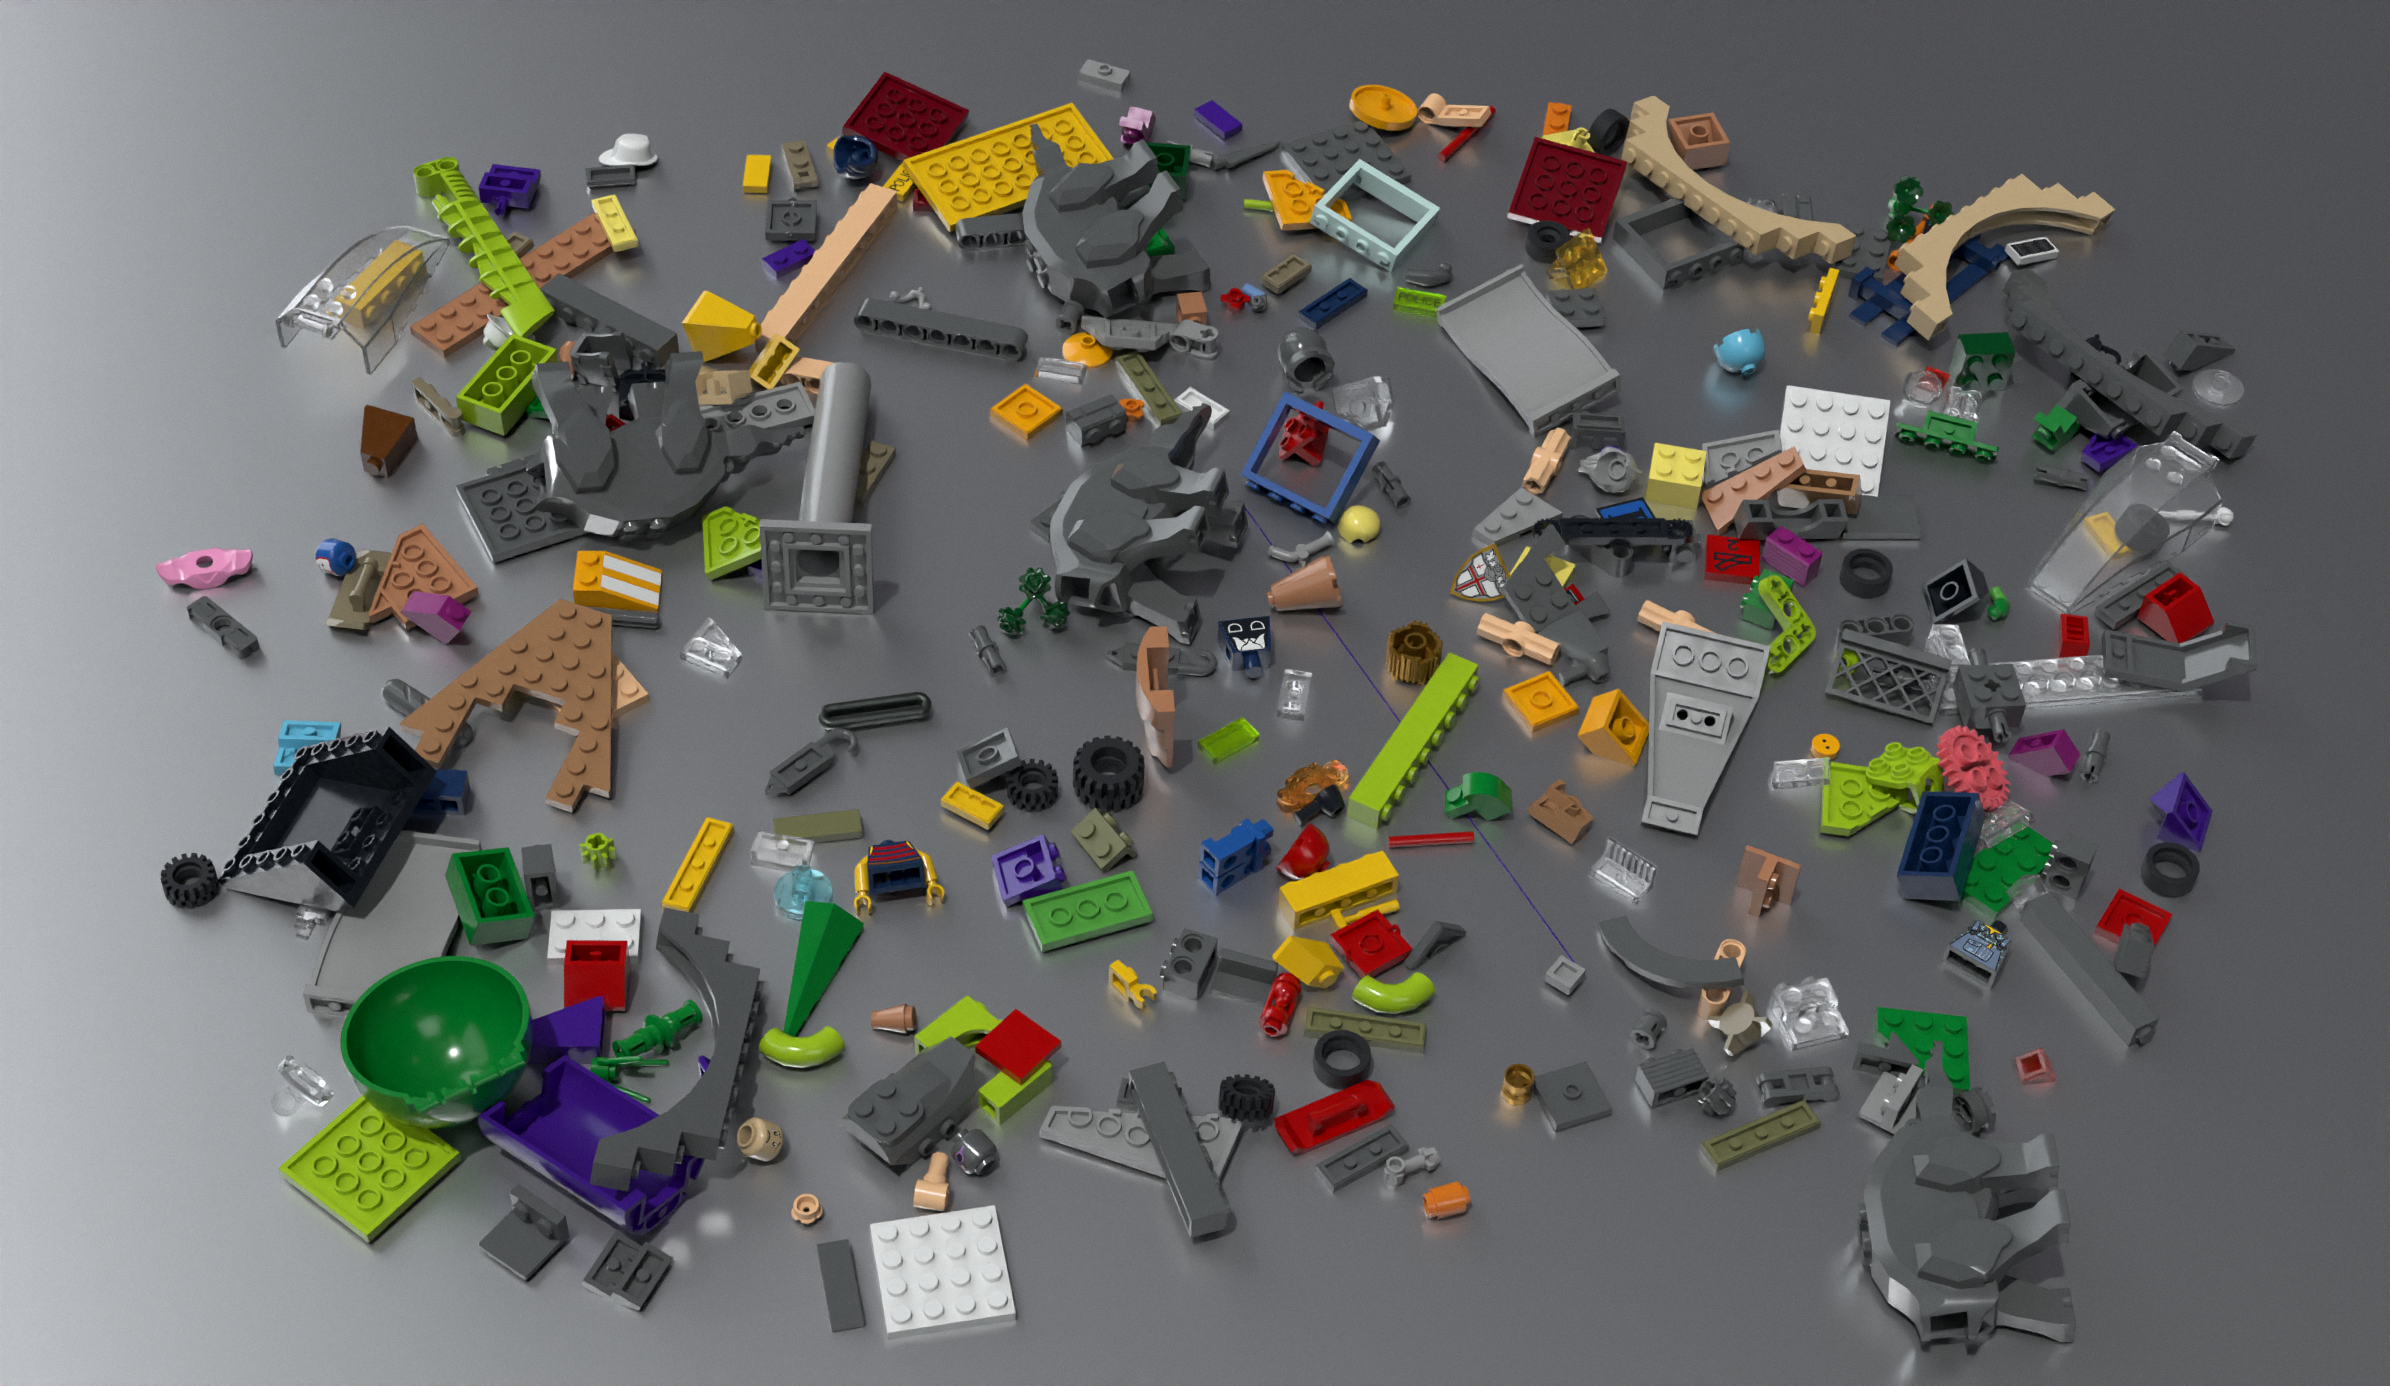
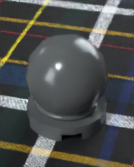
M1298 327L1285 333L1278 344V359L1280 365L1284 368L1285 378L1290 387L1296 391L1304 392L1303 389L1314 387L1315 390H1318L1327 385L1334 376L1335 362L1332 355L1327 351L1325 340L1317 331L1309 328Z

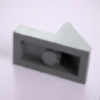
M1891 1032L1886 1048L1859 1042L1852 1070L1879 1076L1883 1072H1888L1899 1077L1901 1072L1907 1074L1912 1064L1918 1067L1919 1060L1894 1032Z

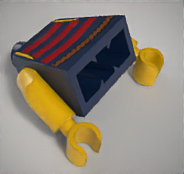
M885 840L879 845H872L868 849V856L864 857L855 867V893L858 896L854 900V908L857 916H859V907L863 905L868 906L869 915L872 914L871 899L867 896L869 892L870 895L926 887L925 884H927L926 903L932 906V895L939 896L940 902H943L944 888L936 884L938 877L930 855L915 849L910 841L894 842L892 840Z

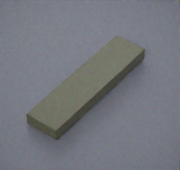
M1135 351L1116 357V366L1139 399L1144 401L1145 408L1157 425L1162 426L1175 423L1182 412L1140 352Z
M1308 1007L1303 1037L1320 1039L1324 1034L1334 1030H1348L1363 1037L1368 1045L1372 1047L1423 1054L1427 1023Z
M1802 1100L1701 1142L1700 1150L1717 1172L1820 1128L1821 1122L1807 1102Z

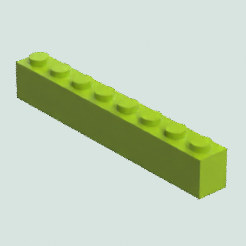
M1450 652L1447 654L1348 798L1347 817L1376 830L1383 820L1388 821L1395 802H1400L1403 799L1407 784H1412L1415 781L1420 765H1425L1429 760L1432 747H1437L1440 744L1444 734L1443 731L1446 727L1450 728L1452 726L1457 710H1463L1470 691L1474 693L1480 682V677L1477 676L1478 664Z

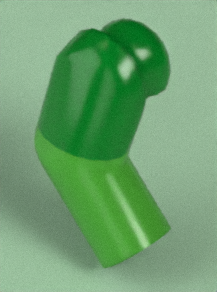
M1994 587L1988 593L1994 605L1990 606L1987 611L1993 620H1997L2000 616H2006L2010 610V603L2001 588Z

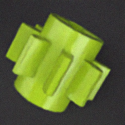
M603 833L587 835L586 843L579 844L582 863H589L593 869L608 867L610 858L614 859L617 857L614 839H607Z

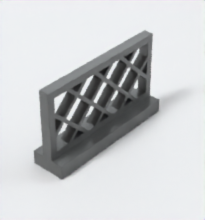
M1844 629L1825 694L1933 725L1952 660ZM1843 651L1855 653L1860 662L1847 668L1841 659ZM1877 659L1883 662L1887 670L1873 676L1866 663ZM1840 665L1843 671L1837 673ZM1863 666L1869 679L1856 685L1849 672ZM1904 667L1909 669L1914 678L1900 684L1893 671ZM1845 674L1852 687L1846 691L1834 689L1835 679ZM1890 674L1896 687L1883 693L1876 680ZM1927 675L1940 678L1938 687L1927 692L1920 680ZM1916 681L1923 695L1910 701L1903 688ZM1872 682L1879 695L1872 699L1864 698L1859 688ZM1899 690L1906 703L1899 707L1891 706L1886 696ZM1936 693L1934 700H1932L1930 695ZM1926 698L1931 707L1929 717L1918 714L1913 704Z

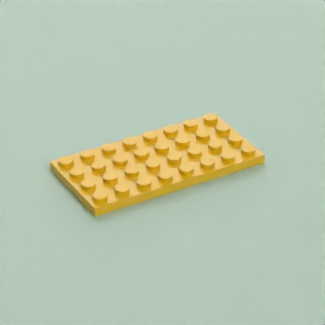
M1069 103L905 159L903 167L947 230L952 232L955 231V224L961 219L1000 215L1025 206L1030 186L1038 176L1031 144V124L1037 123L1047 140L1059 144L1065 163L1069 167L1074 168L1079 163L1099 164L1114 158L1074 104Z

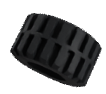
M1104 736L1102 739L1095 737L1092 742L1086 741L1083 743V748H1078L1073 760V788H1075V794L1077 797H1080V801L1083 804L1089 803V807L1092 809L1101 808V811L1107 812V809H1113V812L1119 811L1120 807L1124 809L1130 807V802L1135 803L1139 799V795H1142L1145 764L1144 756L1140 754L1141 750L1137 746L1133 747V742L1129 740L1122 741L1123 738L1116 736V739ZM1112 772V773H1116V774H1114V775H1105V774H1101V773Z

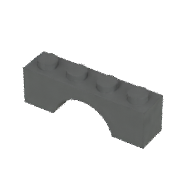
M1818 499L1807 507L1793 511L1776 510L1769 505L1768 500H1743L1733 517L1738 539H1766L1780 526H1784L1785 529L1793 532V535H1797L1801 539H1838L1848 523L1843 499Z

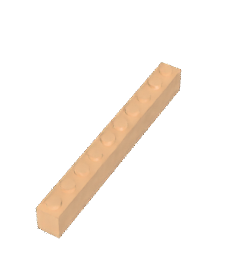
M870 183L866 190L860 193L858 200L853 206L849 207L845 217L838 221L831 235H827L824 244L819 250L814 252L810 262L804 265L799 276L792 280L785 294L781 295L774 308L767 312L764 321L761 323L762 334L760 338L755 340L756 352H762L773 334H779L793 345L796 344L896 213L897 191Z

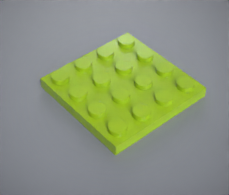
M360 1096L283 1163L278 1170L280 1176L369 1243L458 1163L461 1157L459 1151L429 1129L418 1128L393 1120L378 1111L363 1096Z

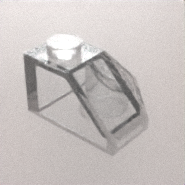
M1373 376L1331 389L1335 413L1342 419H1346L1367 432L1387 426L1395 403L1389 377Z

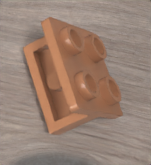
M1747 845L1743 853L1736 885L1753 891L1748 914L1759 918L1763 907L1769 909L1773 899L1790 905L1801 865Z

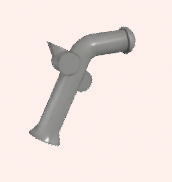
M1327 531L1323 537L1307 545L1298 544L1294 552L1276 547V545H1271L1267 552L1269 557L1289 563L1298 562L1303 567L1308 563L1309 555L1326 546H1334L1335 542L1331 533Z

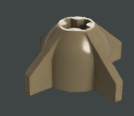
M1744 991L1741 1002L1729 1006L1721 1016H1708L1707 1018L1712 1027L1720 1029L1727 1037L1724 1050L1729 1056H1734L1755 1044L1772 1027V1022L1768 1017H1761L1756 1012L1755 999L1749 991Z

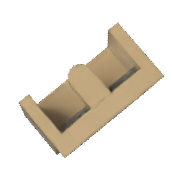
M749 370L709 371L698 374L695 381L699 405H732L734 400L747 397V393L752 392Z

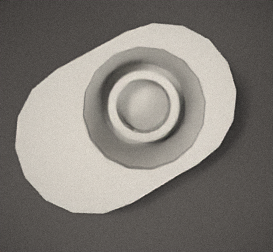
M632 133L620 136L616 140L613 149L607 150L599 156V162L608 166L651 165L657 160V154L650 149L649 137Z
M487 314L489 321L483 331L485 335L483 344L493 350H498L514 332L504 318ZM533 334L526 337L529 340L535 341Z

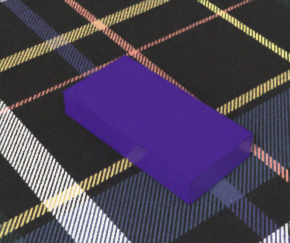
M1213 100L1194 109V116L1223 139L1242 131L1243 124Z

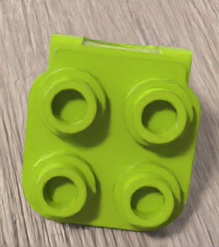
M1899 742L1886 745L1884 753L1879 758L1872 759L1869 762L1868 769L1866 770V777L1869 783L1895 789L1906 787L1911 789L1913 798L1897 806V808L1907 813H1916L1923 791L1942 792L1944 790L1943 768L1938 765L1941 760L1931 757V754L1923 747L1909 749L1902 746ZM1926 779H1930L1931 785H1926Z

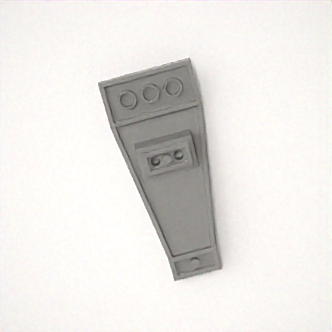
M1662 622L1650 672L1648 795L1641 824L1697 837L1703 809L1758 701L1771 646ZM1683 711L1688 717L1685 720H1680L1677 714ZM1707 718H1712L1715 724L1709 727L1705 725L1704 721Z

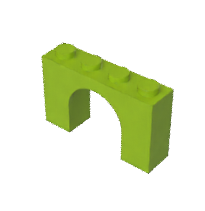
M966 995L914 1036L915 1054L918 1055L926 1047L933 1046L950 1036L967 1049L974 1048L1003 1020L996 1019L981 1002H976ZM1050 1060L1045 1062L1022 1085L1001 1071L978 1090V1108L1000 1126L1052 1084V1064Z

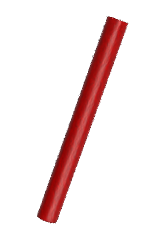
M1489 106L1491 115L1486 122L1496 113V109L1493 106ZM1466 127L1438 154V159L1441 162L1448 159L1480 127Z

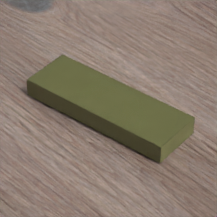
M859 809L773 819L776 847L863 837Z

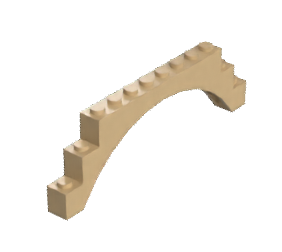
M1656 96L1634 102L1621 160L1627 161L1629 166L1674 198L1682 199L1685 202V206L1748 251L1757 255L1777 248L1793 260L1814 252L1830 264L1851 256L1856 235L1842 225L1776 214L1734 198L1706 182L1680 158L1668 137L1666 122L1670 106Z
M2023 174L2014 179H2008L2002 187H1995L1987 196L1979 197L1971 206L1966 205L1955 216L1953 214L1950 215L1942 224H1935L1929 232L1919 234L1913 242L1905 243L1899 248L1897 252L1899 256L1894 265L1906 275L1903 281L1905 285L1900 293L1913 304L1910 308L1911 314L1906 322L1928 341L1944 331L1953 314L1946 290V268L1952 253L1968 239L1987 230L2008 225L2025 224L2057 226L2093 235L2107 225L2115 208L2095 192L2077 199L2059 183L2041 190Z

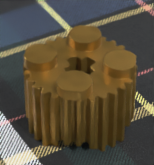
M1414 620L1407 627L1403 625L1401 629L1397 628L1394 631H1390L1385 662L1386 667H1388V674L1392 679L1406 680L1407 683L1409 681L1415 683L1416 681L1420 685H1426L1440 666L1443 641L1440 640V636H1436V632H1432L1428 623L1422 624V621L1417 623Z

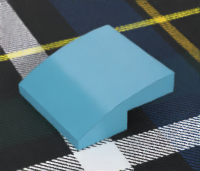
M284 720L278 736L279 749L273 765L274 774L282 775L295 761L294 756L296 752L303 746H311L340 738L341 722Z

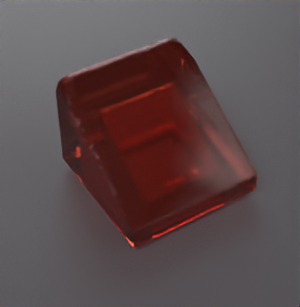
M2043 1048L2014 1058L2023 1085L2056 1081L2049 1057Z

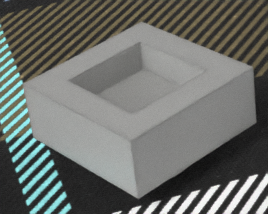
M1561 955L1545 973L1544 981L1570 995L1585 977L1586 969Z

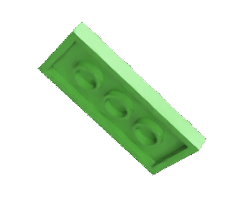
M1133 870L1023 900V910L1042 952L1153 921V912Z

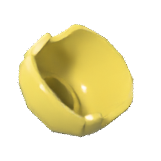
M1355 505L1349 507L1343 513L1337 528L1340 536L1347 542L1352 543L1356 539H1361L1364 543H1367L1369 540L1377 537L1381 528V522L1378 514L1373 509L1362 505Z

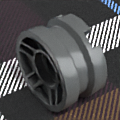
M1979 1086L1969 1089L1968 1092L1962 1091L1953 1095L1952 1109L1954 1117L1960 1128L1968 1134L1978 1132L1980 1128H1990L1996 1122V1113H1992L1990 1108L1994 1106L1993 1101L1987 1091L1981 1092L1982 1087Z

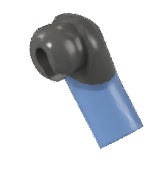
M1246 283L1241 291L1244 295L1250 296L1252 309L1257 312L1264 310L1267 306L1266 293Z

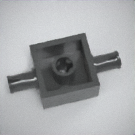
M1974 648L1968 652V659L1971 665L1958 667L1952 686L1963 725L1968 726L1969 729L1991 728L1996 742L2000 743L1999 735H2001L2002 742H2006L2012 737L2009 728L2020 726L2026 708V702L2013 664L1989 665L1985 650L1979 648V656L1977 648Z

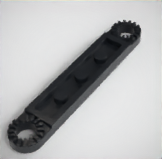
M1546 518V520L1541 519V521L1538 520L1534 524L1533 538L1537 541L1542 535L1541 530L1553 524L1565 545H1683L1691 540L1693 528L1689 521L1685 522V519L1682 521L1681 518H1678V520H1665V518H1559V520H1548ZM1679 529V530L1684 531L1685 534L1682 533V535H1681V533H1679V535H1678V533L1676 532V534H1675V531H1673V530Z

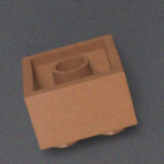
M1714 113L1669 119L1671 143L1676 153L1690 169L1726 165L1730 141Z

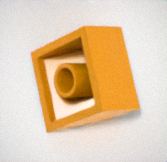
M1616 689L1593 697L1577 736L1594 755L1634 766L1637 764L1648 736L1649 723L1622 691Z

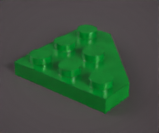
M1877 1007L1875 1013L1876 1038L1884 1046L1888 1044L1891 1032H1894L1919 1060L1918 1067L1923 1069L1922 1075L1925 1077V1063L1931 1058L1930 1050L1934 1047L1933 1041H1942L1943 1071L1953 1086V1095L1962 1091L1968 1092L1970 1089L1967 1017Z

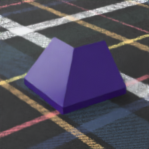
M2184 772L2178 774L2149 798V801L2163 818L2157 839L2178 843L2189 850L2198 852L2202 849L2213 811Z

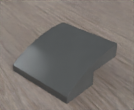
M615 1231L583 1279L581 1286L620 1305L640 1310L673 1257L646 1241L641 1246Z

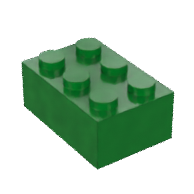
M509 847L452 853L445 877L470 946L527 939L535 916Z

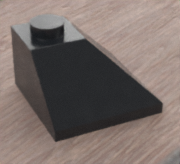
M1967 558L1921 585L1934 626L1953 617L1989 593L1984 573Z

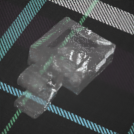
M300 904L296 911L297 919L294 923V927L299 928L296 937L308 940L315 926L325 927L334 911Z

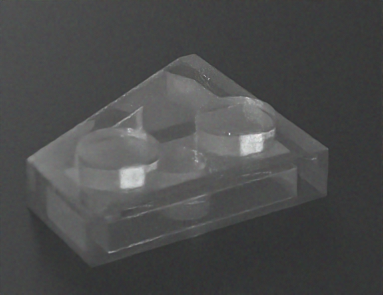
M2008 799L2004 802V805L1997 808L1984 820L1977 844L1985 849H1989L2035 823L2032 812Z

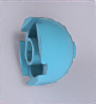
M1750 329L1740 330L1722 339L1723 344L1719 347L1716 343L1713 351L1719 364L1727 372L1734 374L1742 373L1744 376L1754 373L1756 367L1762 363L1765 357L1766 345L1759 329H1755L1756 333H1751Z

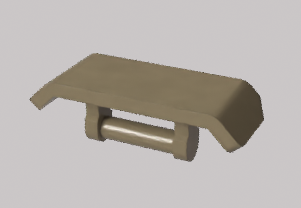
M364 549L356 554L355 566L344 577L326 625L359 630H368L370 628L371 622L368 613L391 557V552Z

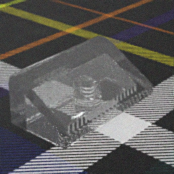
M758 831L750 850L751 864L757 867L807 875L815 840Z

